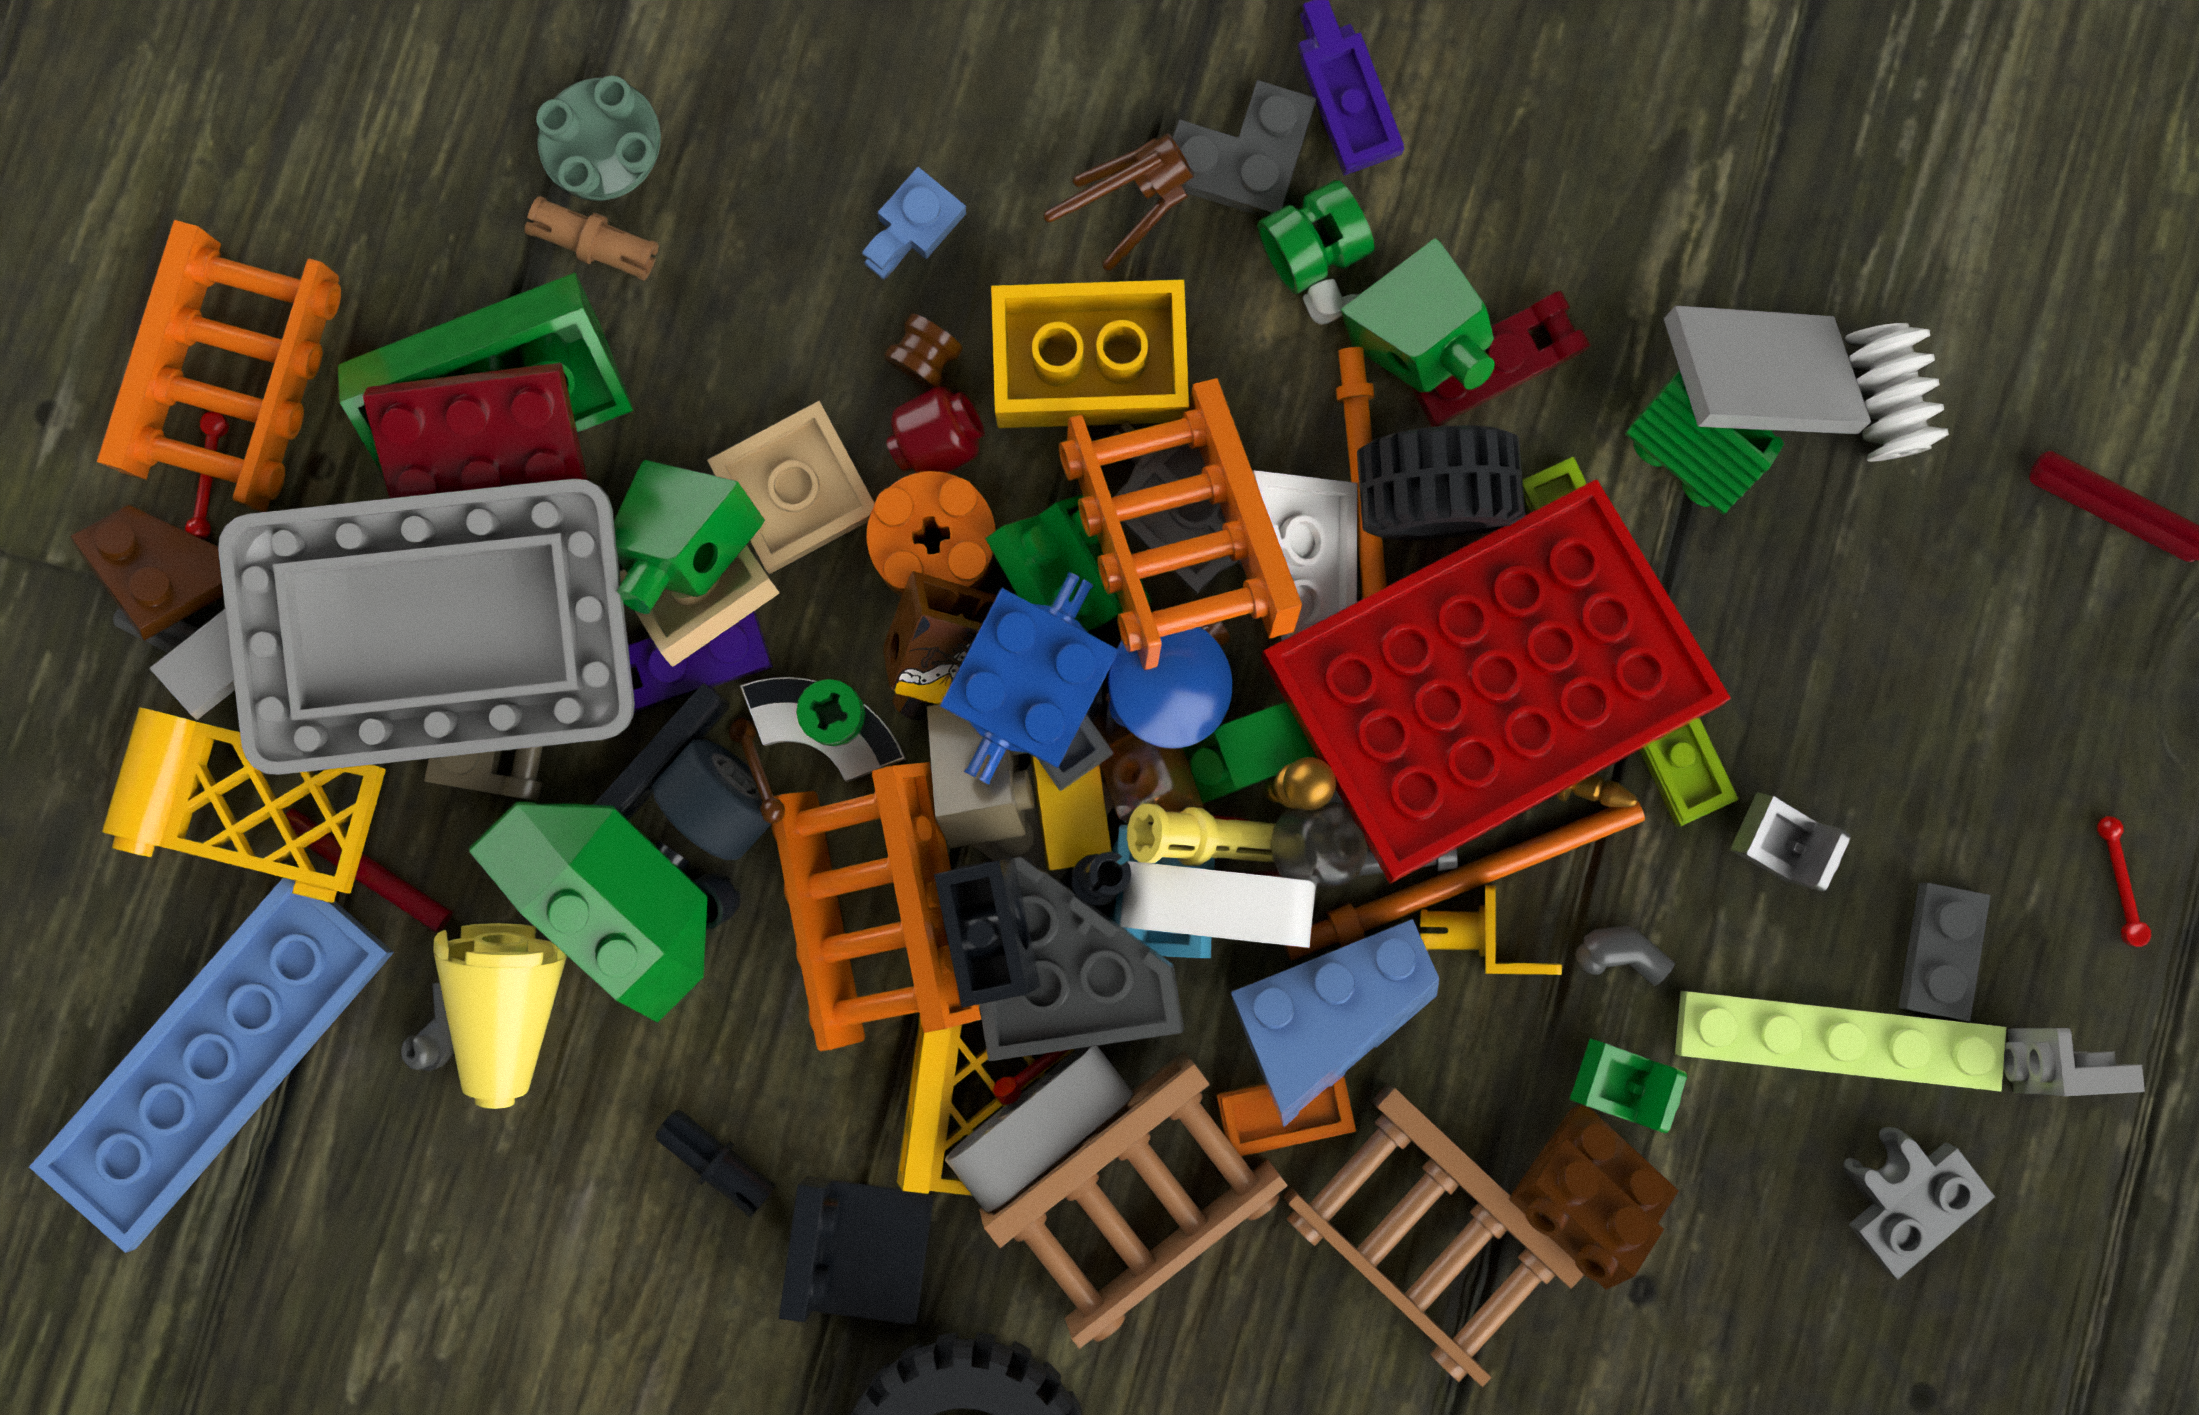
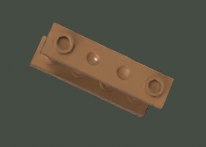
M1185 1050L1133 1089V1095L1121 1109L1015 1196L990 1212H985L982 1208L979 1209L983 1227L998 1247L1001 1248L1012 1238L1016 1242L1024 1240L1077 1307L1065 1317L1071 1339L1079 1349L1092 1339L1098 1342L1112 1335L1124 1322V1314L1246 1218L1255 1220L1270 1211L1279 1200L1278 1193L1288 1186L1268 1159L1252 1171L1200 1104L1202 1099L1200 1092L1210 1084ZM1168 1117L1171 1120L1180 1119L1231 1185L1230 1189L1202 1211H1200L1148 1143L1151 1138L1148 1132ZM1116 1157L1121 1161L1128 1159L1180 1226L1179 1229L1151 1251L1146 1248L1096 1184L1099 1179L1097 1172ZM1065 1197L1068 1201L1076 1200L1129 1267L1099 1291L1095 1289L1044 1224L1047 1219L1045 1213Z
M1386 1083L1370 1101L1382 1113L1374 1122L1379 1128L1310 1203L1291 1187L1283 1197L1294 1211L1286 1219L1314 1246L1324 1237L1437 1344L1430 1355L1458 1382L1468 1373L1483 1387L1491 1379V1376L1473 1358L1479 1349L1541 1281L1547 1285L1556 1276L1572 1289L1584 1274L1577 1268L1575 1261L1549 1236L1538 1232L1529 1224L1525 1214L1509 1200L1510 1195L1396 1088ZM1412 1141L1430 1158L1422 1167L1426 1173L1359 1247L1356 1248L1329 1220L1397 1146L1403 1150ZM1460 1186L1477 1202L1476 1206L1469 1212L1474 1218L1404 1293L1376 1266L1445 1191L1451 1195ZM1508 1231L1525 1247L1517 1257L1522 1263L1455 1337L1452 1338L1425 1313L1426 1309L1493 1236L1499 1240Z

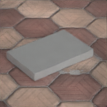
M1675 306L1664 318L1698 427L1859 434L1871 423L1834 316Z

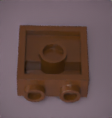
M1579 1104L1567 1113L1515 1188L1509 1200L1525 1214L1527 1221L1534 1229L1549 1236L1575 1261L1581 1273L1589 1279L1598 1282L1607 1290L1635 1277L1664 1231V1228L1658 1223L1679 1190L1592 1109Z

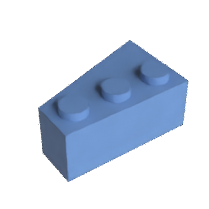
M1413 919L1231 992L1235 1012L1283 1127L1298 1116L1299 1111L1328 1086L1331 1087L1345 1075V1072L1370 1050L1382 1044L1437 996L1439 976Z

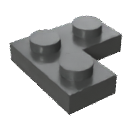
M1257 80L1239 138L1179 120L1173 139L1194 173V178L1182 185L1187 194L1264 218L1282 209L1316 98Z

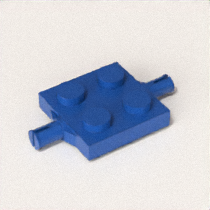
M1068 572L1067 578L1052 607L1032 604L1001 588L939 707L968 721L977 733L983 737L964 772L976 777L986 756L989 755V759L978 780L990 785V780L1006 750L1027 752L1056 768L1059 767L1119 652L1117 648L1088 634L1082 625L1075 620L1093 585L1085 579L1082 580L1070 602L1069 597L1080 578L1073 573Z

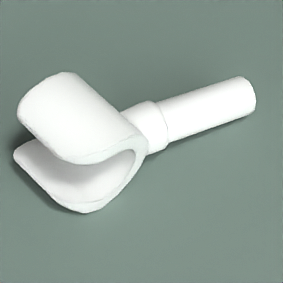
M1328 279L1311 286L1308 294L1303 296V300L1311 318L1316 323L1323 325L1342 317L1340 309L1360 294H1350L1342 297L1335 279Z

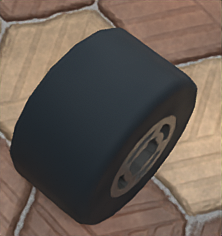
M693 739L652 786L655 801L675 828L696 846L724 860L740 859L772 824L763 820L760 811L762 800L749 766L721 745L706 739Z

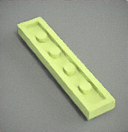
M1680 991L1675 1054L1687 1057L2001 1091L2006 1027Z

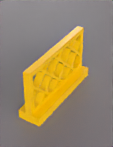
M919 1016L897 1183L902 1191L929 1194V1191L971 1195L959 1178L941 1177L944 1153L963 1136L970 1135L973 1132V1128L1001 1106H1006L999 1103L998 1099L995 1098L969 1120L965 1121L951 1103L953 1086L973 1070L978 1073L994 1094L993 1087L995 1083L981 1066L988 1059L987 1049L975 1057L960 1038L962 1025L923 1033ZM1070 1049L1068 1052H1066L1063 1056H1061V1057H1060L1059 1059H1057L1054 1063H1052L1049 1067H1047V1068H1046L1045 1070H1043L1040 1074H1038L1035 1078H1033V1079H1032L1031 1081H1029L1026 1085H1024V1086L1021 1088V1090H1023L1026 1086H1028V1085H1029L1031 1082H1033L1036 1078H1040L1041 1076H1043V1075L1045 1074L1044 1072H1045L1046 1070H1048V1069H1049L1051 1066H1053L1055 1063H1056V1064L1059 1063V1062H1060L1062 1059H1064L1067 1055H1069L1071 1052H1073L1074 1049ZM958 1050H960L969 1062L956 1072ZM1031 1055L1022 1056L1028 1065L1035 1061ZM951 1114L960 1127L947 1136L949 1116Z

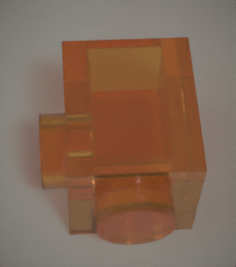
M1133 733L1108 745L1114 755L1102 762L1101 767L1119 819L1129 823L1130 816L1141 804H1158L1165 812L1180 813L1187 807H1203L1183 747H1157L1139 739Z

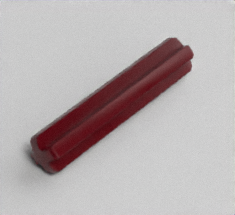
M2047 451L2041 454L2035 461L2029 474V480L2032 484L2186 562L2199 560L2198 524L2054 451Z

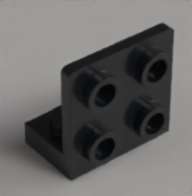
M806 1176L797 1187L779 1319L806 1322L811 1313L815 1311L904 1324L915 1323L918 1317L934 1196L930 1192L929 1194L902 1191L901 1188Z

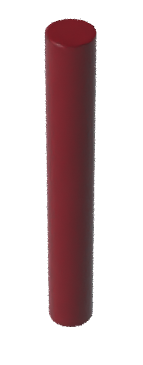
M291 808L285 814L297 837L302 836L319 825L295 808ZM332 832L307 846L308 849L338 867L342 848ZM362 853L355 876L357 881L436 933H439L447 925L452 916V911Z

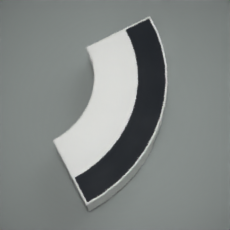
M780 677L757 680L741 685L742 692L764 746L781 742H795L812 746L826 754L834 762L846 782L870 774L873 770L885 768L906 760L891 730L865 704L866 718L864 727L858 737L850 743L831 747L822 745L807 736L798 723L796 710L798 699L807 687L816 682L815 680Z

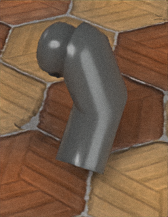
M1630 926L1594 929L1584 936V943L1577 947L1575 952L1577 963L1589 974H1601L1606 966L1614 967L1629 964L1653 986L1662 982L1675 965L1671 958L1638 930Z
M440 983L432 984L435 1018L417 1036H409L403 1043L402 1059L411 1069L432 1071L444 1066L454 1055Z

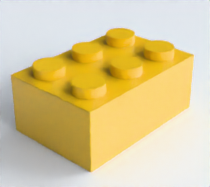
M1184 280L991 286L994 395L998 428L1068 426L1069 417L1081 414L1086 425L1124 424L1126 421L1130 424L1166 423L1182 419V412L1189 409Z

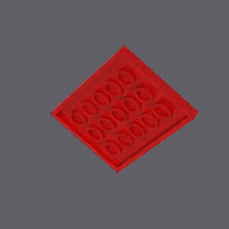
M1597 479L1525 515V517L1512 525L1504 526L1263 650L1261 655L1263 663L1316 756L1332 769L1336 780L1335 789L1389 884L1715 710L1731 699Z

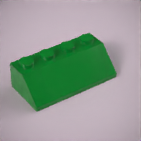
M576 272L338 364L340 404L382 476L383 472L362 397L367 387L562 363L577 432L633 411L631 401L601 324Z

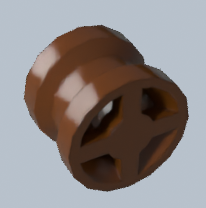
M912 313L904 324L906 334L900 343L890 345L883 357L909 379L931 390L939 387L942 383L941 371L946 363L956 360L964 348L941 327L920 315Z

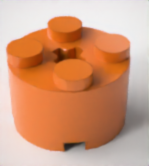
M919 472L898 480L878 495L868 520L867 546L876 570L886 585L898 596L902 597L908 578L913 571L979 590L985 584L997 563V558L985 539L996 531L992 512L986 500L969 481L944 472ZM939 528L941 535L945 537L950 536V539L940 542L939 553L929 554L925 545L918 543V541L927 538V530Z

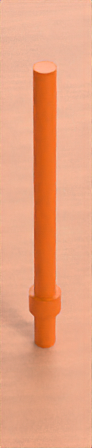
M1638 800L1634 807H1609L1354 908L1351 903L1326 912V920L1312 925L1310 948L1284 945L1290 961L1335 943L1340 948L1364 939V932L1641 823L1645 821L1644 812Z

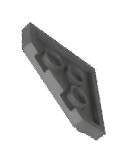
M1026 856L1014 857L1041 986L1028 995L979 1004L988 1061L1182 1033L1184 1025L1174 965L1126 929L1120 927L1119 924L1096 907L1080 899L1073 890ZM976 864L964 865V866H960V867H957V868H962V867L971 866V865H976Z

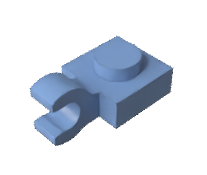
M917 167L878 211L879 221L887 229L876 235L862 252L868 258L864 262L865 265L885 280L911 248L927 259L966 215V205L921 168Z

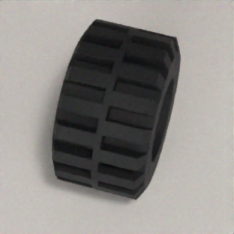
M1477 425L1430 427L1383 436L1357 451L1362 527L1364 531L1372 535L1395 540L1462 537L1496 531L1504 526H1510L1525 517L1519 437L1511 432L1495 427Z

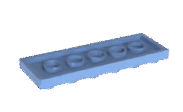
M283 877L29 1166L31 1170L125 1253L135 1250L394 953L335 900L334 903L294 894L292 892L295 880Z

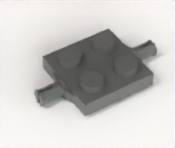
M1126 421L1120 426V432L1116 430L1112 436L1135 431V429ZM1188 444L1130 458L1136 466L1128 483L1115 496L1202 474V468L1205 466L1200 449H1191ZM1207 499L1120 523L1149 550L1222 531V525L1226 523L1220 504L1212 505ZM1229 556L1171 572L1196 596L1219 572L1234 566L1236 563L1242 568L1243 566L1240 560L1232 561Z

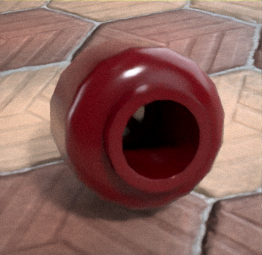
M939 386L921 394L893 411L891 416L893 435L886 439V443L892 458L902 471L912 468L915 473L927 471L949 473L977 457L979 453V438L985 436V430L977 410L966 394L962 391L954 394L947 388Z

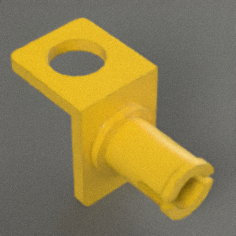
M1485 885V905H1479V911H1428V909H1421L1420 927H1446L1448 929L1447 933L1420 934L1427 951L1428 949L1479 950L1480 957H1486V974L1562 975L1561 963H1496V886Z

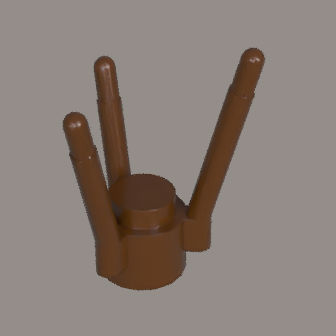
M1169 133L1158 140L1153 138L1134 151L1074 176L1073 184L1077 187L1105 177L1107 178L1046 210L1043 214L1044 220L1049 223L1133 180H1135L1146 198L1149 199L1158 193L1161 196L1159 201L1103 261V268L1106 271H1111L1170 208L1189 197L1182 185L1194 178V173L1184 154Z

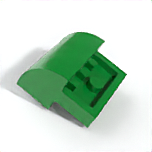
M1083 494L1056 502L1037 516L1004 525L985 538L1018 597L1032 604L1052 607L1067 578L1068 572L1080 577L1069 597L1070 602L1082 580L1085 579L1093 585L1075 618L1088 634L1095 636L1117 624L1118 614L1124 613L1117 592L1107 594L1103 586L1098 567V556L1104 554L1097 535L1088 537L1083 528L1078 507V500L1084 498ZM1140 579L1149 604L1150 602H1152L1149 594L1147 593L1145 587L1143 586V579Z

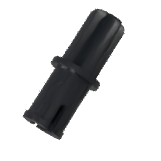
M1106 852L1087 855L1077 862L1067 878L1071 881V890L1080 899L1093 906L1105 905L1114 900L1130 883V865L1127 861L1119 865L1117 861L1122 856L1118 853Z
M681 1110L673 1111L656 1132L655 1137L658 1142L701 1176L697 1180L700 1185H703L706 1181L731 1200L749 1218L754 1215L777 1186L731 1149L734 1144L731 1141L726 1146L723 1145Z

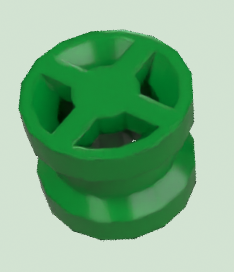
M832 679L816 681L807 687L798 699L796 714L800 727L807 736L822 745L831 747L846 745L857 738L864 727L866 718L864 703L851 687L841 681Z

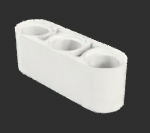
M1127 861L1131 869V879L1123 891L1120 927L1310 948L1316 882Z

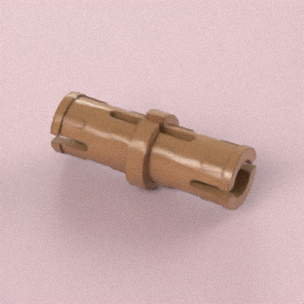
M538 196L534 200L527 218L534 220V222H527L525 224L526 235L536 236L576 252L577 260L591 264V262L596 260L637 276L642 281L648 278L656 258L651 257V254L656 255L658 253L659 244L657 242L648 241L610 226L605 216L593 213L588 217L547 201L542 196Z

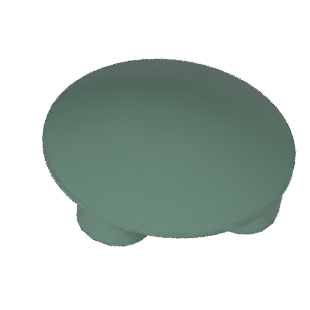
M611 75L604 78H592L577 82L563 90L554 99L543 103L538 110L536 120L539 127L538 152L541 163L552 181L562 190L575 197L591 201H604L625 195L644 181L657 160L661 142L657 115L649 101L637 89L618 76Z

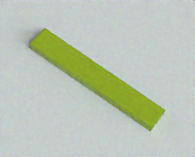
M1574 457L1522 480L1526 515L1587 484ZM1700 718L1640 749V753L1676 827L1683 826L1739 800Z

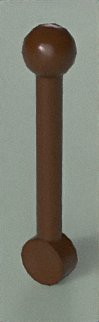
M737 718L730 727L729 736L731 740L740 743L762 800L760 811L763 820L767 823H777L785 815V806L780 800L774 798L754 745L753 739L756 735V726L754 722L745 718Z

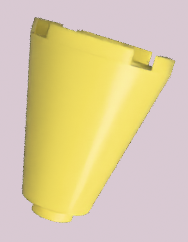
M506 923L471 924L461 926V938L448 941L446 930L439 932L434 938L433 952L461 1089L465 1095L475 1098L477 1106L483 1108L498 1109L514 1105L515 1098L521 1097L529 1091L567 955L554 943L536 939L535 926Z

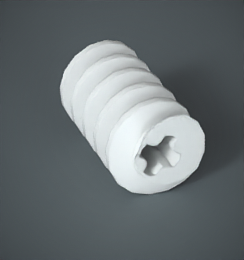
M1893 323L1858 330L1845 337V341L1849 344L1864 346L1850 355L1849 360L1851 366L1855 369L1870 370L1856 380L1861 393L1874 395L1865 401L1869 417L1879 419V421L1862 432L1863 440L1883 444L1882 447L1868 454L1867 461H1884L1921 453L1931 449L1932 444L1949 435L1947 428L1927 425V419L1944 410L1943 404L1924 402L1922 398L1923 394L1940 385L1939 379L1919 377L1917 371L1935 361L1934 354L1914 352L1913 345L1930 336L1929 329L1909 327L1908 323Z

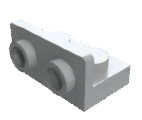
M2069 1028L2008 1029L2009 1042L2005 1043L2003 1069L2008 1080L2012 1081L2013 1093L2080 1096L2145 1092L2142 1065L2116 1064L2115 1052L2073 1051L2072 1034Z

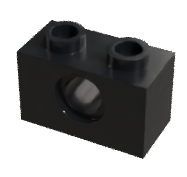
M1014 857L934 874L961 1007L1028 995L1039 988L1041 985Z

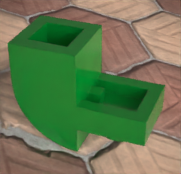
M1286 702L1221 725L1204 740L1180 748L1200 804L1276 777L1283 767L1292 764L1298 759L1305 757L1318 758Z

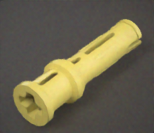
M1141 804L1130 816L1127 827L1129 851L1134 859L1142 863H1155L1162 857L1177 858L1179 862L1187 866H1200L1211 858L1260 862L1270 861L1301 865L1309 857L1312 840L1310 832L1303 829L1304 825L1272 824L1255 821L1215 819L1203 808L1187 807L1180 813L1165 812L1158 804Z

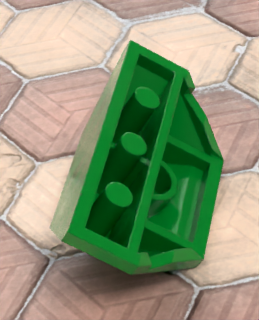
M516 802L469 848L472 856L519 913L616 1001L658 1023L704 978L707 894L614 806Z

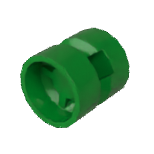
M1333 180L1307 194L1304 197L1302 209L1299 210L1294 206L1287 205L1258 221L1257 224L1259 237L1273 268L1284 285L1296 295L1326 279L1330 265L1333 264L1338 268L1344 269L1370 255L1375 249L1374 239L1363 211L1352 193L1340 180ZM1312 223H1317L1322 236L1328 244L1326 248H1324L1320 236Z

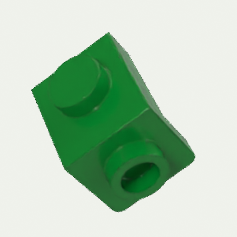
M1590 1038L1570 1100L1666 1134L1670 1131L1675 1113L1680 1105L1687 1073Z

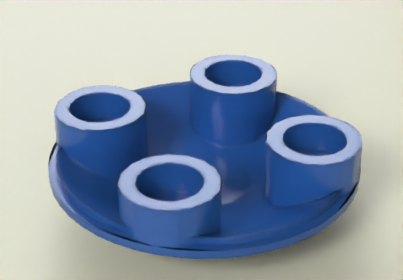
M1201 627L1160 637L1162 646L1158 666L1148 670L1143 669L1137 651L1128 653L1123 641H1121L1117 647L1119 652L1108 674V687L1111 698L1109 710L1117 724L1126 727L1139 739L1162 748H1182L1196 744L1207 738L1217 729L1223 721L1231 702L1232 674L1222 648L1208 632Z

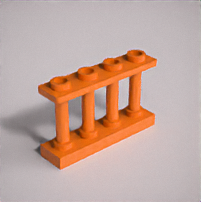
M174 220L97 462L123 474L147 480L150 467L154 466L157 462H162L237 483L233 500L250 509L266 512L270 500L277 498L284 484L285 466L282 464L289 439L293 440L298 435L303 423L304 407L301 404V400L308 379L312 380L317 375L322 362L323 350L320 340L326 320H331L335 316L340 305L341 287L338 284L339 276L323 262L310 258L306 262L301 280L221 258L219 252L220 242L199 226ZM217 282L292 303L293 306L283 338L279 339L202 317L200 310L207 288ZM199 342L274 363L264 398H257L184 377L181 370L188 347ZM178 401L256 423L245 459L166 438L162 429L169 407Z
M1218 378L1193 384L1189 409L1182 412V419L1091 441L1082 414L1069 417L1067 441L1059 443L1062 466L1069 481L1078 479L1084 498L1078 500L1083 528L1088 537L1097 535L1104 554L1098 556V567L1103 586L1107 594L1117 592L1124 612L1118 614V626L1123 644L1128 653L1137 651L1144 670L1158 666L1162 646L1160 637L1238 616L1251 614L1254 619L1261 617L1269 639L1294 632L1302 608V602ZM1188 444L1191 449H1200L1205 466L1202 468V474L1114 497L1110 495L1100 467ZM1207 499L1212 505L1220 504L1226 523L1222 525V531L1131 554L1120 522ZM1229 556L1232 561H1241L1247 580L1243 582V588L1151 612L1140 579Z
M930 762L892 765L873 770L871 772L875 793L821 807L815 791L774 796L785 806V815L782 820L772 823L771 826L774 838L777 841L784 877V894L790 907L797 943L796 956L802 969L807 994L809 1022L814 1031L816 1046L819 1051L832 1050L864 1041L863 1023L919 1012L923 1033L981 1020L979 1005L961 1007L934 874L951 870L945 837L935 818ZM881 819L888 857L832 870L825 832ZM894 883L901 922L845 933L837 895ZM906 947L914 986L857 997L850 959Z

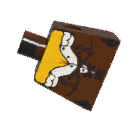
M915 571L911 573L883 648L889 687L895 692L892 699L893 705L900 714L912 720H922L927 715V706H933L934 703L940 704L997 595Z

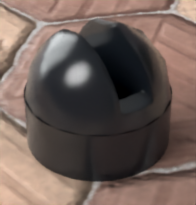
M719 872L706 874L694 880L707 894L706 929H714L728 921L740 907V891H735L734 886L730 883L732 879L729 876ZM709 895H712L717 903L716 906H713V904L709 900Z

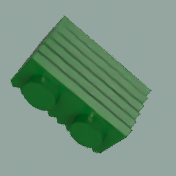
M1680 369L1642 410L1625 433L1633 441L1634 450L1642 460L1655 467L1663 465L1682 481V488L1685 494L1693 502L1703 507L1712 506L1722 515L1770 468L1784 446L1782 438L1774 436L1772 430L1698 427Z

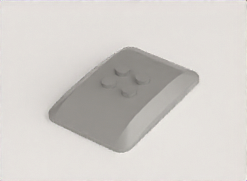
M567 479L252 513L234 518L224 527L219 537L218 552L241 744L246 759L254 768L265 774L280 775L604 740L619 735L629 726L634 716L635 702L624 606L620 594L616 592L621 584L613 510L609 496L600 486L588 480Z

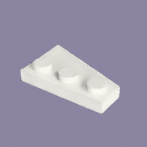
M1252 471L1302 602V608L1294 632L1281 635L1282 641L1357 603V483Z

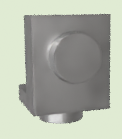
M1757 792L1730 850L1783 881L1818 891H1825L1839 867L1843 853L1849 843L1850 834L1841 828L1817 823L1778 798Z

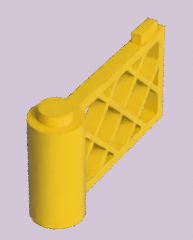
M139 707L102 832L115 836L112 848L152 857L156 845L295 880L292 893L334 903L337 891L351 894L386 769L375 765L326 769L317 775L313 771L300 772L305 782L276 799L263 773L254 768L246 759L241 744L240 732ZM214 740L232 744L244 765L243 768L217 784L207 767ZM344 772L363 776L356 803L337 814L322 785ZM251 778L265 806L237 822L223 794ZM202 784L205 791L199 794V790ZM311 793L326 821L302 836L297 837L283 809ZM212 802L226 830L204 843L185 839L193 812ZM272 817L287 845L265 858L256 857L243 833ZM350 821L348 832H346L343 824ZM331 831L342 848L335 876L316 872L304 850L305 847ZM232 840L238 852L220 847ZM293 855L299 867L280 862Z

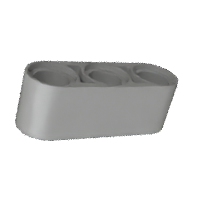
M1098 1046L1077 1048L1025 1089L1017 1101L1004 1106L962 1140L947 1155L945 1161L985 1212H990L1015 1196L1114 1115L1129 1101L1133 1091Z

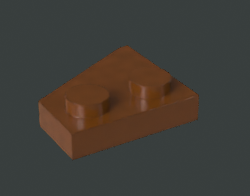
M131 505L121 508L70 536L76 550L144 641L224 596L218 552L219 547Z

